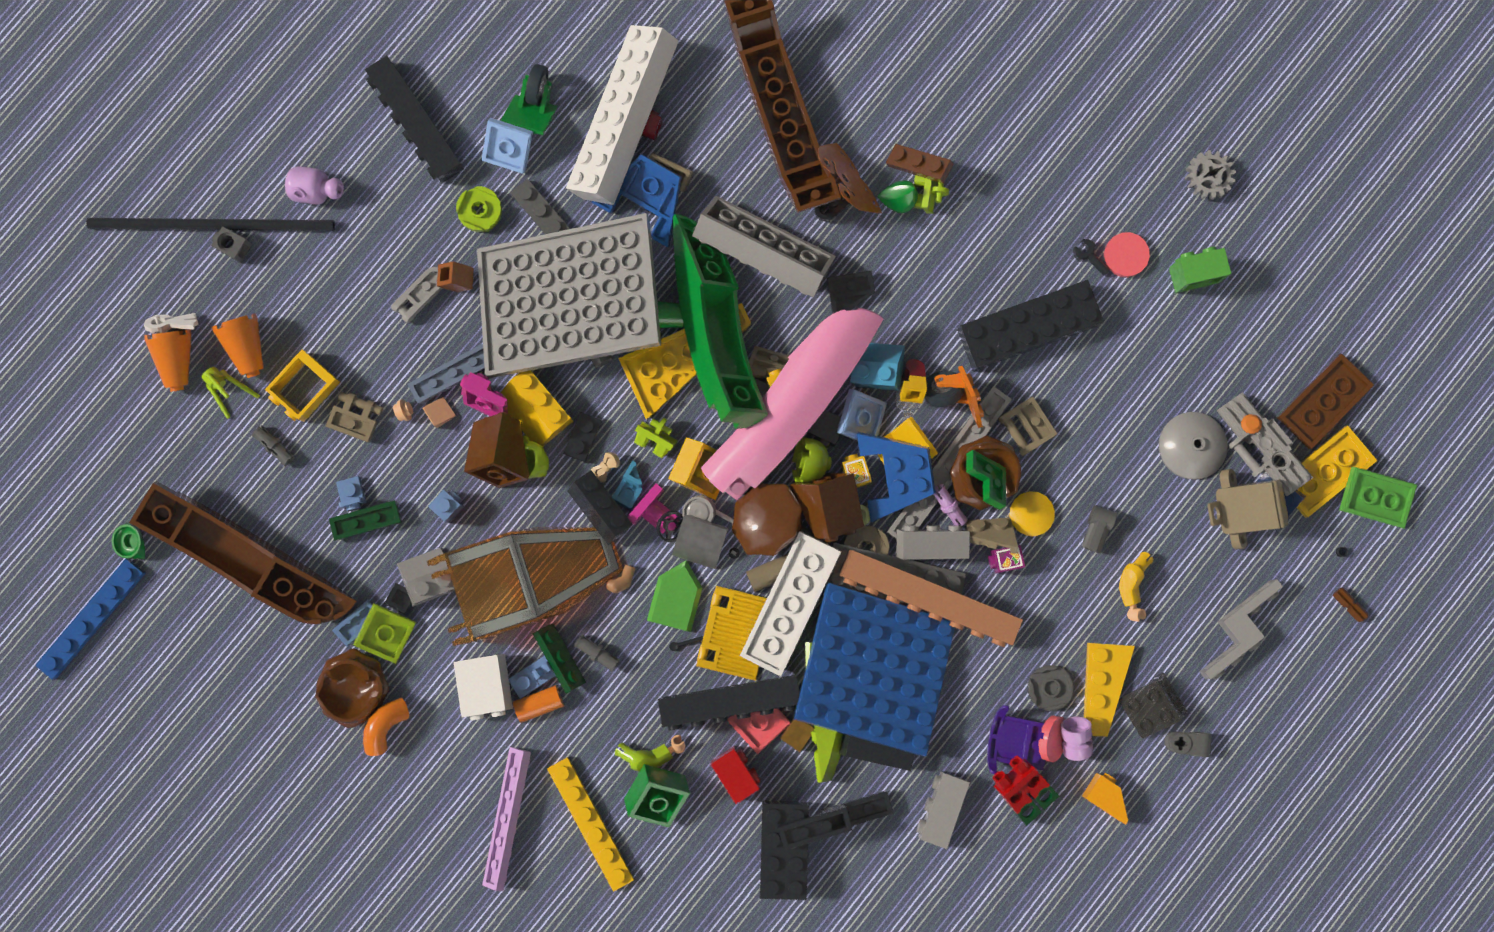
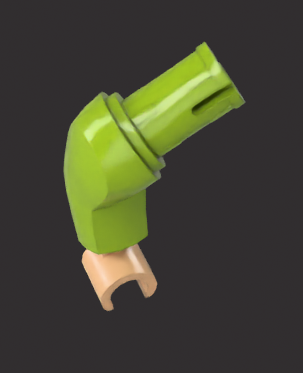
M675 735L671 739L672 746L667 748L663 744L651 751H636L622 742L618 747L625 752L616 748L615 756L630 763L632 770L640 772L644 764L660 768L674 758L672 756L673 752L677 754L683 753L685 742H681L680 735Z

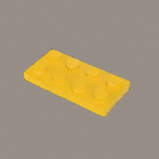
M1349 426L1343 427L1301 462L1313 477L1297 489L1306 496L1297 507L1305 518L1311 516L1346 487L1351 467L1367 470L1377 462L1376 458Z

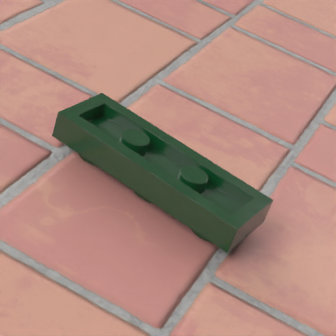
M394 500L329 518V523L334 541H339L402 523L397 501Z
M553 623L533 633L535 640L566 694L586 683Z

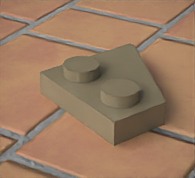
M755 346L749 360L753 377H770V372L784 368L789 360V355Z
M1011 518L968 520L965 523V530L970 531V543L985 545L993 549L1003 546L1010 548V553H1018V544Z

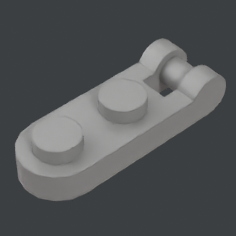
M438 267L427 269L391 305V309L395 313L399 312L407 324L442 289L437 287ZM408 301L413 304L409 310L405 307Z

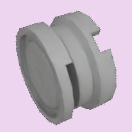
M697 495L690 498L684 504L682 516L684 517L687 514L712 522L716 516V507L710 498L704 495Z

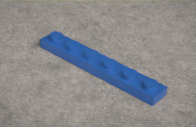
M125 559L35 666L51 680H56L146 573L131 560Z

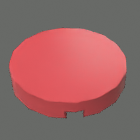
M1131 232L1120 233L1114 236L1106 244L1104 250L1106 266L1113 274L1120 277H1130L1139 274L1147 266L1150 258L1149 247L1146 241L1139 235Z
M1051 716L1042 727L1044 737L1039 741V753L1041 758L1048 762H1056L1063 753V739L1061 737V723L1065 720L1063 717Z

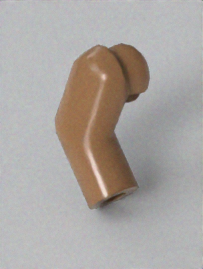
M625 565L621 577L607 581V590L612 593H620L628 589L636 568Z

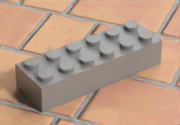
M715 196L701 213L692 235L699 239L700 242L709 244L719 249L720 252L739 259L741 263L750 265L761 273L770 275L781 283L790 285L798 289L802 294L813 298L827 277L836 257L718 196Z

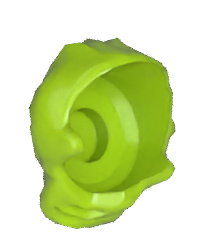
M523 436L529 479L545 477L549 469V458L544 448L535 441H531L529 437Z

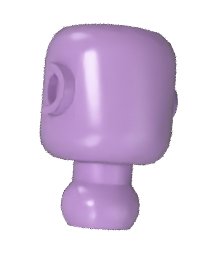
M297 166L290 169L286 175L285 191L292 201L320 205L325 202L327 196L331 199H339L343 194V182L338 178L328 180L325 172L320 169Z

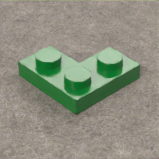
M975 450L966 453V473L983 481V501L999 510L1006 507V468Z

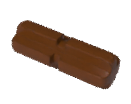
M1338 588L1333 593V597L1343 607H1347V611L1357 622H1362L1369 616L1368 612L1358 602H1354L1355 599L1345 588Z

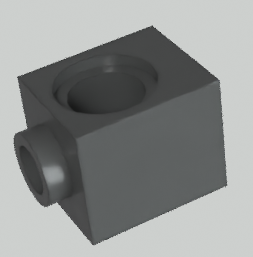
M223 226L214 234L211 245L216 250L239 263H242L252 246L248 240ZM233 239V246L226 248V243Z

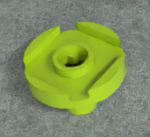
M477 186L469 191L466 190L460 195L456 204V211L461 223L467 229L474 232H489L497 225L501 218L502 205L492 190ZM480 204H483L485 211L476 215L474 207H479Z

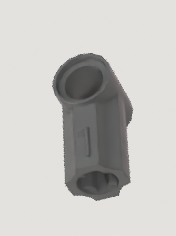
M1094 505L1088 518L1089 526L1081 547L1092 552L1101 553L1108 532L1112 530L1116 521L1117 512Z

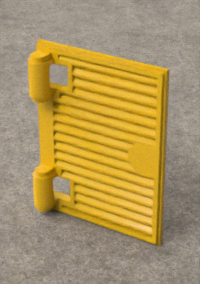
M716 586L696 666L756 681L759 665L741 657L740 654L767 598ZM722 596L729 597L727 608L719 607ZM709 649L716 651L713 662L706 660Z

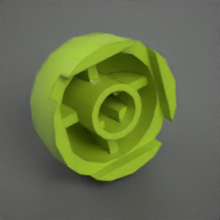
M802 437V440L796 444L792 462L796 463V470L792 469V475L795 482L813 483V480L821 479L825 475L826 470H830L832 460L831 457H828L826 447L820 441Z

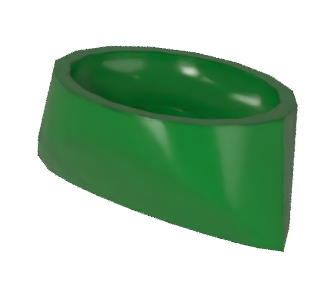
M904 180L887 186L877 197L892 211L905 213L915 206L918 200V191L912 182Z
M129 522L116 528L111 540L115 553L126 559H144L145 544L140 529Z

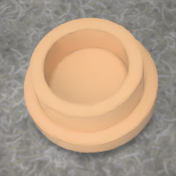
M403 399L398 400L397 404L393 406L395 416L399 421L411 420L413 414L411 404Z

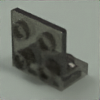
M1164 672L1156 675L1149 684L1119 699L1120 704L1142 739L1182 721L1188 712Z

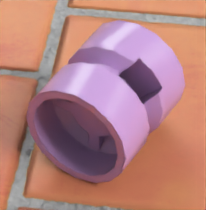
M1070 717L1063 720L1061 723L1063 755L1073 761L1090 758L1093 754L1091 722L1083 717Z

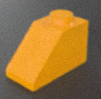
M1096 773L1082 797L1126 825L1128 818L1121 788L1115 784L1117 780L1107 773H1104L1103 776Z

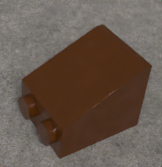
M499 412L496 415L473 422L464 472L498 488L529 480L520 421L513 418L509 413Z
M825 473L821 479L813 480V483L796 482L790 484L792 492L801 505L802 512L815 538L831 542L838 540L839 535H851L856 533V529L864 527L854 473Z

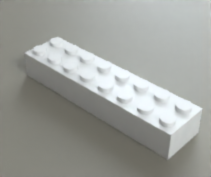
M630 26L566 186V189L583 200L614 205L679 42L665 29L660 27Z

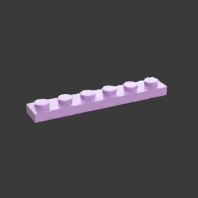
M515 747L509 748L482 884L495 891H504L527 769L530 763L531 752Z

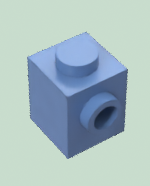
M444 489L428 505L434 513L447 523H450L465 506L460 503L462 498L453 490L448 492Z

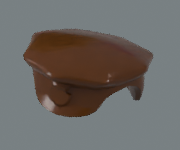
M984 436L959 448L956 459L950 469L957 501L968 504L978 510L991 507V505L983 501V481L966 473V453L971 450H975L1006 468V498L1018 491L1021 479V464L1014 448L1010 444L990 436Z
M760 483L755 489L752 488L735 503L732 532L747 555L775 556L793 541L799 531H802V507L786 484Z
M352 648L326 660L316 683L315 697L325 716L346 728H354L367 722L370 716L383 705L389 691V685L384 676L381 663L360 652L358 649Z

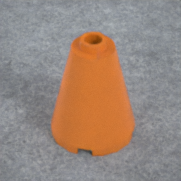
M256 313L251 315L252 319H249L246 315L223 322L220 329L216 325L212 326L214 334L241 376L246 374L247 378L260 375L259 370L264 369Z
M191 329L185 330L186 335H183V331L152 334L153 339L150 338V335H144L145 343L165 388H170V392L184 390V385H188Z

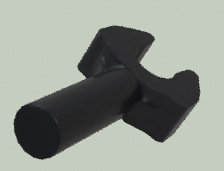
M1082 239L1081 243L1087 248V252H1081L1075 246L1073 248L1075 259L1077 261L1088 260L1105 276L1110 269L1094 254L1096 244L1092 240Z

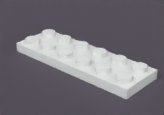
M799 531L740 654L741 657L779 676L783 675L842 551Z

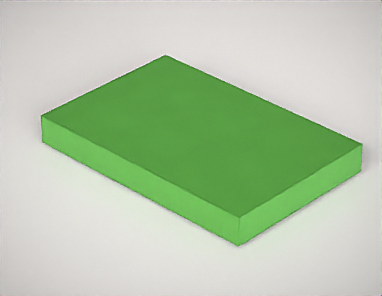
M1351 467L1339 511L1405 529L1417 485L1357 467Z

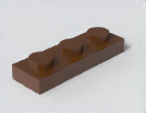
M895 144L886 161L888 167L943 184L954 165L950 159Z

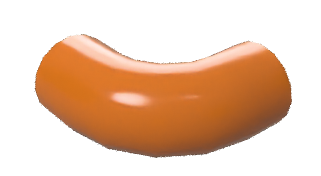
M402 698L386 703L370 716L363 735L365 754L369 756L384 754L388 748L387 733L390 728L399 722L409 719V710Z

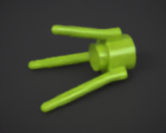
M215 366L211 367L201 377L206 383L205 387L211 392L227 419L231 416L216 390H219L225 398H229L228 393L223 388L226 384L225 379L255 398H260L258 393L230 376L224 369L219 371Z

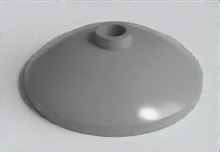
M1182 413L1172 418L1160 434L1159 452L1162 461L1172 473L1185 479L1196 480L1212 475L1221 467L1227 455L1228 445L1224 430L1215 419L1203 413ZM1195 440L1201 443L1200 448L1194 446Z

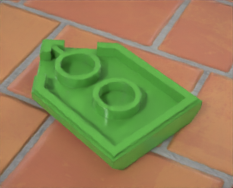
M687 560L658 577L647 621L691 632L703 588Z

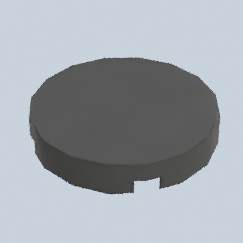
M1044 665L1037 668L1030 675L1027 683L1028 695L1031 701L1037 707L1046 711H1057L1064 708L1074 694V683L1070 674L1063 668L1055 665Z

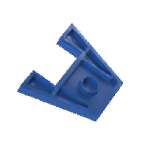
M641 154L629 166L614 205L594 201L592 203L608 213H613L621 196H625L659 217L651 231V238L669 247L673 230V216L676 213L682 177L648 156Z
M861 432L857 433L860 456L883 454L889 497L867 500L870 522L876 521L936 492L929 447Z

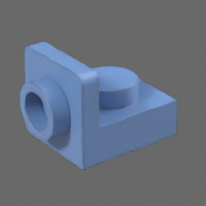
M359 476L336 482L341 501L339 503L340 508L354 511L360 509L361 504L366 503Z

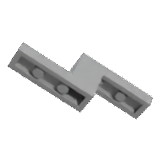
M1277 579L1268 581L1218 621L1234 644L1199 671L1204 679L1213 678L1216 680L1225 673L1224 669L1230 664L1232 666L1236 665L1243 659L1242 655L1249 650L1251 652L1261 645L1259 641L1264 638V635L1249 618L1248 614L1250 616L1254 615L1261 609L1260 605L1267 600L1269 602L1279 595L1278 590L1283 586Z

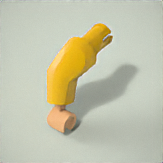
M1141 552L1134 563L1125 566L1119 583V591L1124 606H1130L1127 616L1131 621L1139 622L1140 619L1144 620L1146 618V611L1137 608L1136 604L1141 602L1139 585L1144 579V571L1153 562V557H1150L1147 561V558L1150 556L1147 552Z

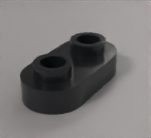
M844 190L845 195L850 198V195ZM839 199L815 207L814 213L817 219L827 222L835 218L851 204L846 199ZM828 208L829 213L823 214L821 209Z

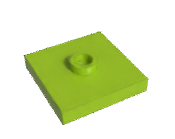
M373 603L353 645L396 664L416 621Z

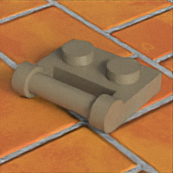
M1033 396L998 418L1001 424L1004 423L1017 443L1022 457L1057 435V432ZM1015 415H1017L1033 440L1029 445L1011 419Z

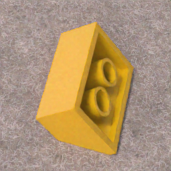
M532 371L518 373L500 392L507 399L508 413L520 421L521 429L531 441L542 445V447L573 422Z

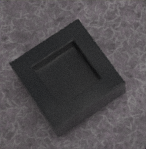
M395 583L384 604L405 614L411 600L406 588Z

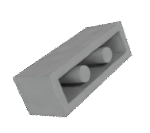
M905 525L904 529L897 530L896 557L900 559H969L970 531L962 529L961 525H948V529H940L939 525H926V529H918V526Z
M943 771L940 772L939 776H935L932 783V788L934 789L932 798L928 797L924 806V810L927 811L924 820L920 819L916 830L919 833L918 837L920 840L945 849L948 848L970 782Z

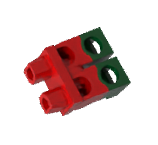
M1017 755L1009 763L1013 769L1007 775L1003 771H998L993 776V780L995 782V789L1007 802L1014 814L1027 826L1042 813L1032 799L1045 810L1060 796L1035 767L1025 758L1022 759ZM1047 791L1050 792L1046 800H1040ZM1032 806V812L1028 816H1023L1022 814Z

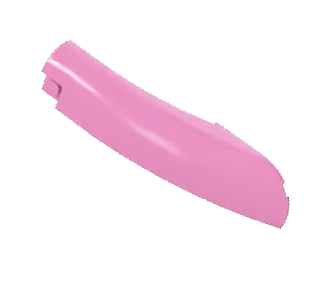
M858 308V310L846 311L844 309L838 311L822 321L788 357V362L762 398L768 415L753 426L737 429L701 467L710 482L721 492L725 491L736 500L751 486L755 489L794 448L829 405L867 349L883 318L871 310Z

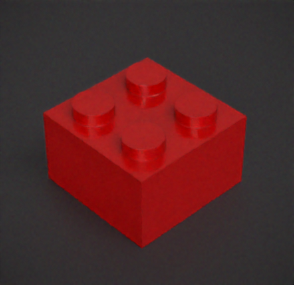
M733 746L713 759L710 765L734 803L738 804L760 789L759 782H761V779L754 768L749 769L746 765L748 758L741 748L737 750Z

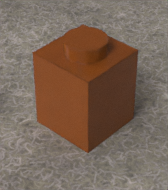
M454 261L438 264L437 287L454 292L472 290L474 267Z

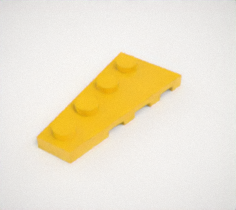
M1087 643L1084 718L1091 722L1092 736L1108 737L1135 646Z

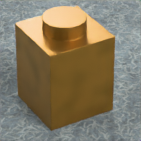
M793 718L780 738L800 752L811 737L814 727L811 724L797 721Z

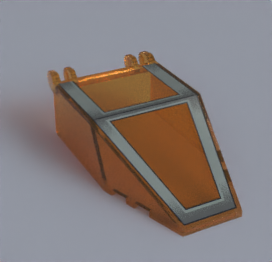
M533 527L511 531L438 555L427 561L428 566H435L446 561L448 569L434 572L431 577L432 579H437L450 574L465 623L449 627V633L457 632L466 627L469 636L455 639L452 641L453 646L481 642L565 614L606 584L609 579L614 578L623 571L615 542L608 545L595 527Z

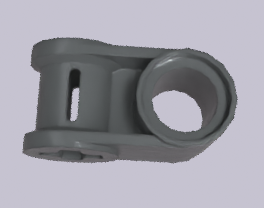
M1173 731L1165 736L1164 744L1169 751L1178 754L1211 757L1212 734ZM1181 740V745L1178 744L1176 746L1174 744L1175 741Z

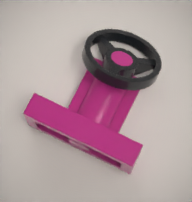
M656 483L628 515V519L636 525L643 517L656 528L657 534L662 540L675 542L677 536L671 538V534L682 523L683 516L678 511H670L657 500L664 490ZM675 514L680 515L682 519L675 520L677 518ZM666 531V538L661 533L663 534Z

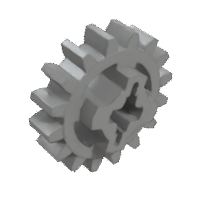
M1208 150L1205 156L1201 152L1196 156L1197 159L1193 158L1190 161L1191 165L1186 168V171L1190 174L1185 177V180L1191 181L1187 187L1195 188L1194 195L1200 192L1201 199H1204L1207 195H1209L1210 200H1213L1216 195L1221 198L1224 192H1228L1231 189L1230 185L1235 182V179L1231 178V176L1236 171L1230 170L1233 162H1226L1227 155L1223 158L1219 157L1220 151L1212 155L1211 150ZM1214 173H1216V174L1214 175V177H1213V176H1210V177L1207 176V177H1205L1207 174H1214Z

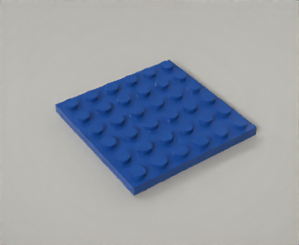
M831 583L826 584L794 720L916 755L927 756L955 629L949 625L951 621L942 618L940 622L928 617L929 613L923 611L918 613L900 604L898 605Z

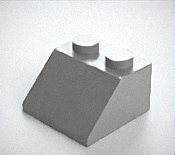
M441 548L397 563L413 606L456 591L459 587L452 568Z

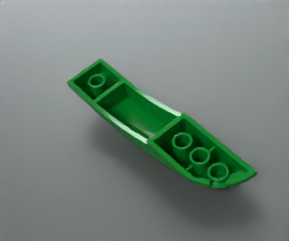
M675 214L673 216V239L679 302L690 354L708 407L717 410L721 422L733 423L735 429L753 426L763 420L768 415V412L753 377L745 349L738 308V284L726 254L709 244L700 242L699 239L692 236L697 225L696 221Z

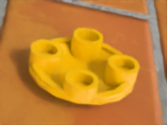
M1032 491L1020 494L1014 499L1009 513V518H1011L1012 525L1016 530L1032 537L1044 534L1049 530L1055 517L1053 504L1047 496Z

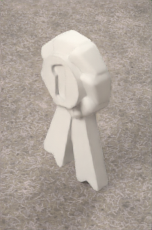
M196 313L176 317L155 315L144 322L145 330L150 331L152 334L163 333L171 328L193 330L198 325Z

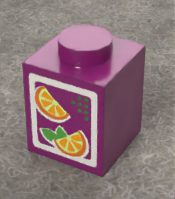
M1018 545L1017 554L1010 553V548H1002L990 551L991 556H988L990 568L994 569L995 573L1025 567L1021 545Z

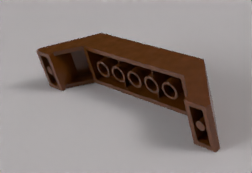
M724 0L745 80L779 178L796 212L800 213L841 199L834 176L819 160V144L781 38L773 1Z

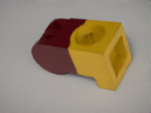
M910 359L906 362L902 374L904 382L900 392V401L923 403L927 391L925 365L920 360Z

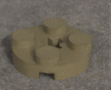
M864 525V527L856 529V533L847 535L844 540V545L859 549L862 548V542L866 544L871 543L872 548L870 551L888 555L889 542L886 535L880 529L873 526Z

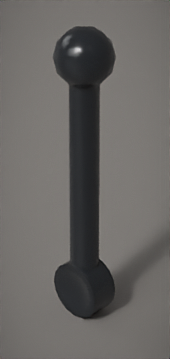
M703 636L679 643L672 642L669 648L671 651H676L679 647L702 641Z

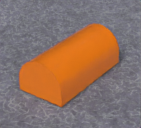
M555 685L513 701V707L519 722L523 723L562 708L564 703L559 689Z

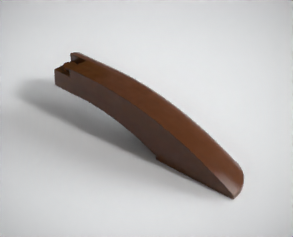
M158 481L152 483L129 522L199 561L249 593L255 599L299 622L322 624L336 620L345 615L357 601L267 541L179 491L176 492Z

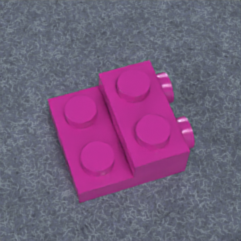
M471 372L469 375H464L460 386L462 387L461 395H463V403L488 416L496 415L499 412L508 413L507 399L500 392H492L491 382L486 376L482 374L476 375Z

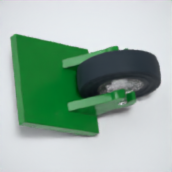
M540 64L533 66L530 75H525V79H523L520 96L514 95L500 121L533 131L534 134L544 135L557 111L556 105L549 104L552 82L548 81V67Z

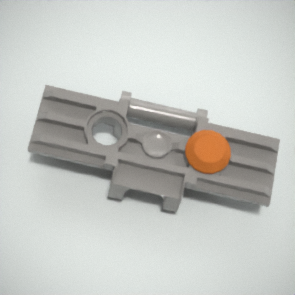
M1243 392L1217 410L1238 437L1228 446L1231 449L1234 448L1253 471L1252 475L1254 478L1266 471L1273 480L1281 481L1286 496L1313 478L1292 453L1291 446L1293 442L1274 419L1268 421L1266 417L1263 418ZM1243 441H1246L1249 445L1254 443L1263 453L1262 462L1264 464L1262 466L1256 462L1242 445ZM1280 456L1284 458L1286 464L1284 467H1278L1274 464L1273 459Z

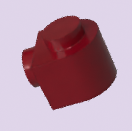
M651 110L641 136L656 140L663 124L658 112Z

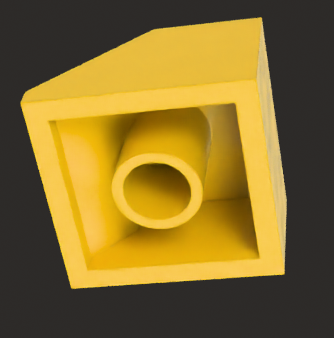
M686 437L668 479L716 500L720 490L705 476L701 467L717 450L705 443Z

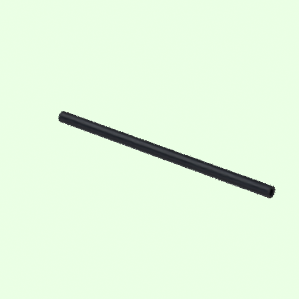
M87 218L86 220L88 229L220 230L223 226L228 230H335L334 220Z

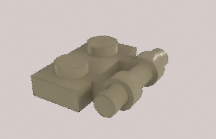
M340 392L338 400L345 402L343 408L333 406L325 427L370 443L378 423L370 419L372 413L381 415L383 407L376 405V402L372 400L365 401L357 398L356 394ZM352 407L364 409L362 415L351 412Z

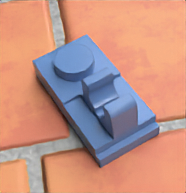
M543 656L509 678V682L521 699L556 675L546 657Z

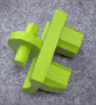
M915 175L914 185L916 187H923L924 191L923 194H918V200L914 208L923 209L927 214H933L935 202L942 203V196H948L950 190L945 188L943 183Z
M663 418L661 422L652 419L650 424L642 421L635 429L637 434L634 443L645 448L649 440L656 442L657 445L653 453L660 458L665 457L676 446L678 440L669 436L672 429L666 426L668 422L666 418Z

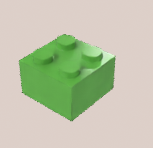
M1216 246L1203 249V253L1194 254V251L1180 255L1181 258L1176 259L1175 263L1169 267L1175 294L1218 284L1230 276L1231 270L1225 248L1216 249Z

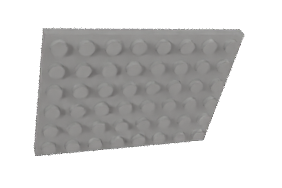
M647 213L477 249L484 366L487 378L661 346L650 219Z

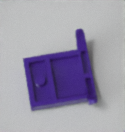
M1001 706L993 718L988 739L987 764L990 773H997V761L1009 764L1017 755L1022 759L1025 758L1036 769L1044 771L1046 760H1043L1040 756L1039 741L1044 737L1042 727L1045 723L1008 716L1006 714L1010 706Z

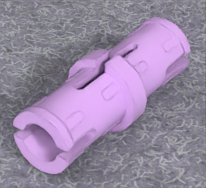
M939 484L941 489L935 486L936 492L933 495L940 503L942 512L947 513L954 525H959L960 523L963 526L968 519L958 507V501L951 497L944 484Z

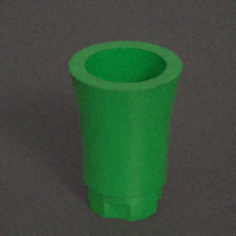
M657 301L660 328H683L680 303Z

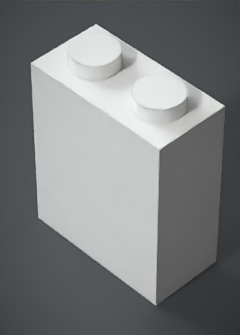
M505 654L454 662L462 717L470 716V720L484 718L486 713H492V717L506 715L505 710L513 709Z

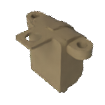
M1233 469L1221 470V488L1216 492L1217 501L1208 503V512L1211 526L1221 524L1222 531L1225 534H1230L1231 544L1235 550L1247 547L1246 532L1278 529L1288 526L1285 495L1280 480L1238 485ZM1214 507L1217 511V519L1214 517Z

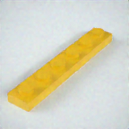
M569 757L547 768L613 892L634 881L633 875Z

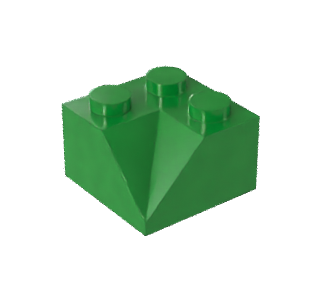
M644 764L624 797L627 815L630 818L669 828L688 798L690 791L685 775Z

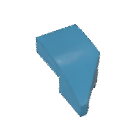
M633 460L612 496L617 504L630 511L642 492V482L639 478L636 462Z

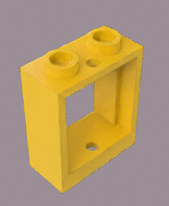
M302 349L265 390L270 394L268 398L277 406L281 404L287 409L285 411L287 416L294 421L298 419L305 422L341 382L308 352ZM306 364L326 382V385L300 411L280 391Z

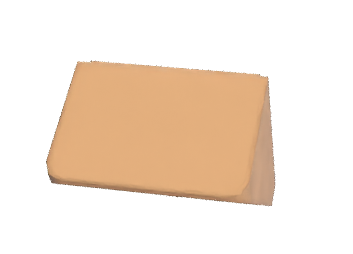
M444 397L423 407L424 412L436 428H439L456 416Z

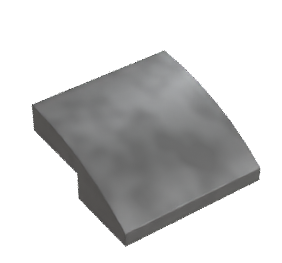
M685 514L672 555L716 569L728 528Z

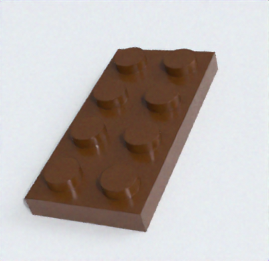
M1341 353L1281 412L1277 419L1308 449H1312L1374 384Z

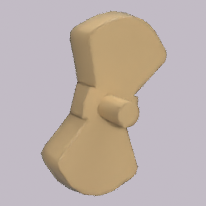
M606 452L603 461L591 469L600 482L606 481L607 472H610L612 468L620 466L619 457L615 453Z

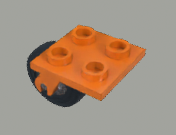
M963 366L958 367V374L952 371H938L926 378L927 391L924 398L930 405L947 407L955 403L968 404L977 427H983L981 417H984L981 404L977 403L981 401L978 389L972 388L974 382L971 374H966Z

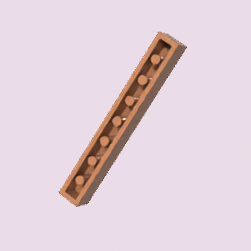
M849 550L839 576L845 578L843 582L854 587L857 584L863 585L868 593L878 596L880 592L887 595L886 600L898 605L900 601L907 603L908 609L918 613L921 612V609L929 612L928 617L941 622L942 618L951 621L950 626L959 630H963V627L971 629L970 634L982 639L985 635L993 638L991 643L1001 647H1005V644L1013 646L1023 621L1013 615L853 550Z

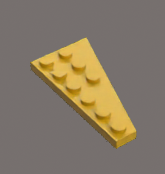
M740 303L738 308L743 333L751 325V322L743 304ZM685 329L661 339V346L636 350L619 358L646 420L654 415L697 375Z

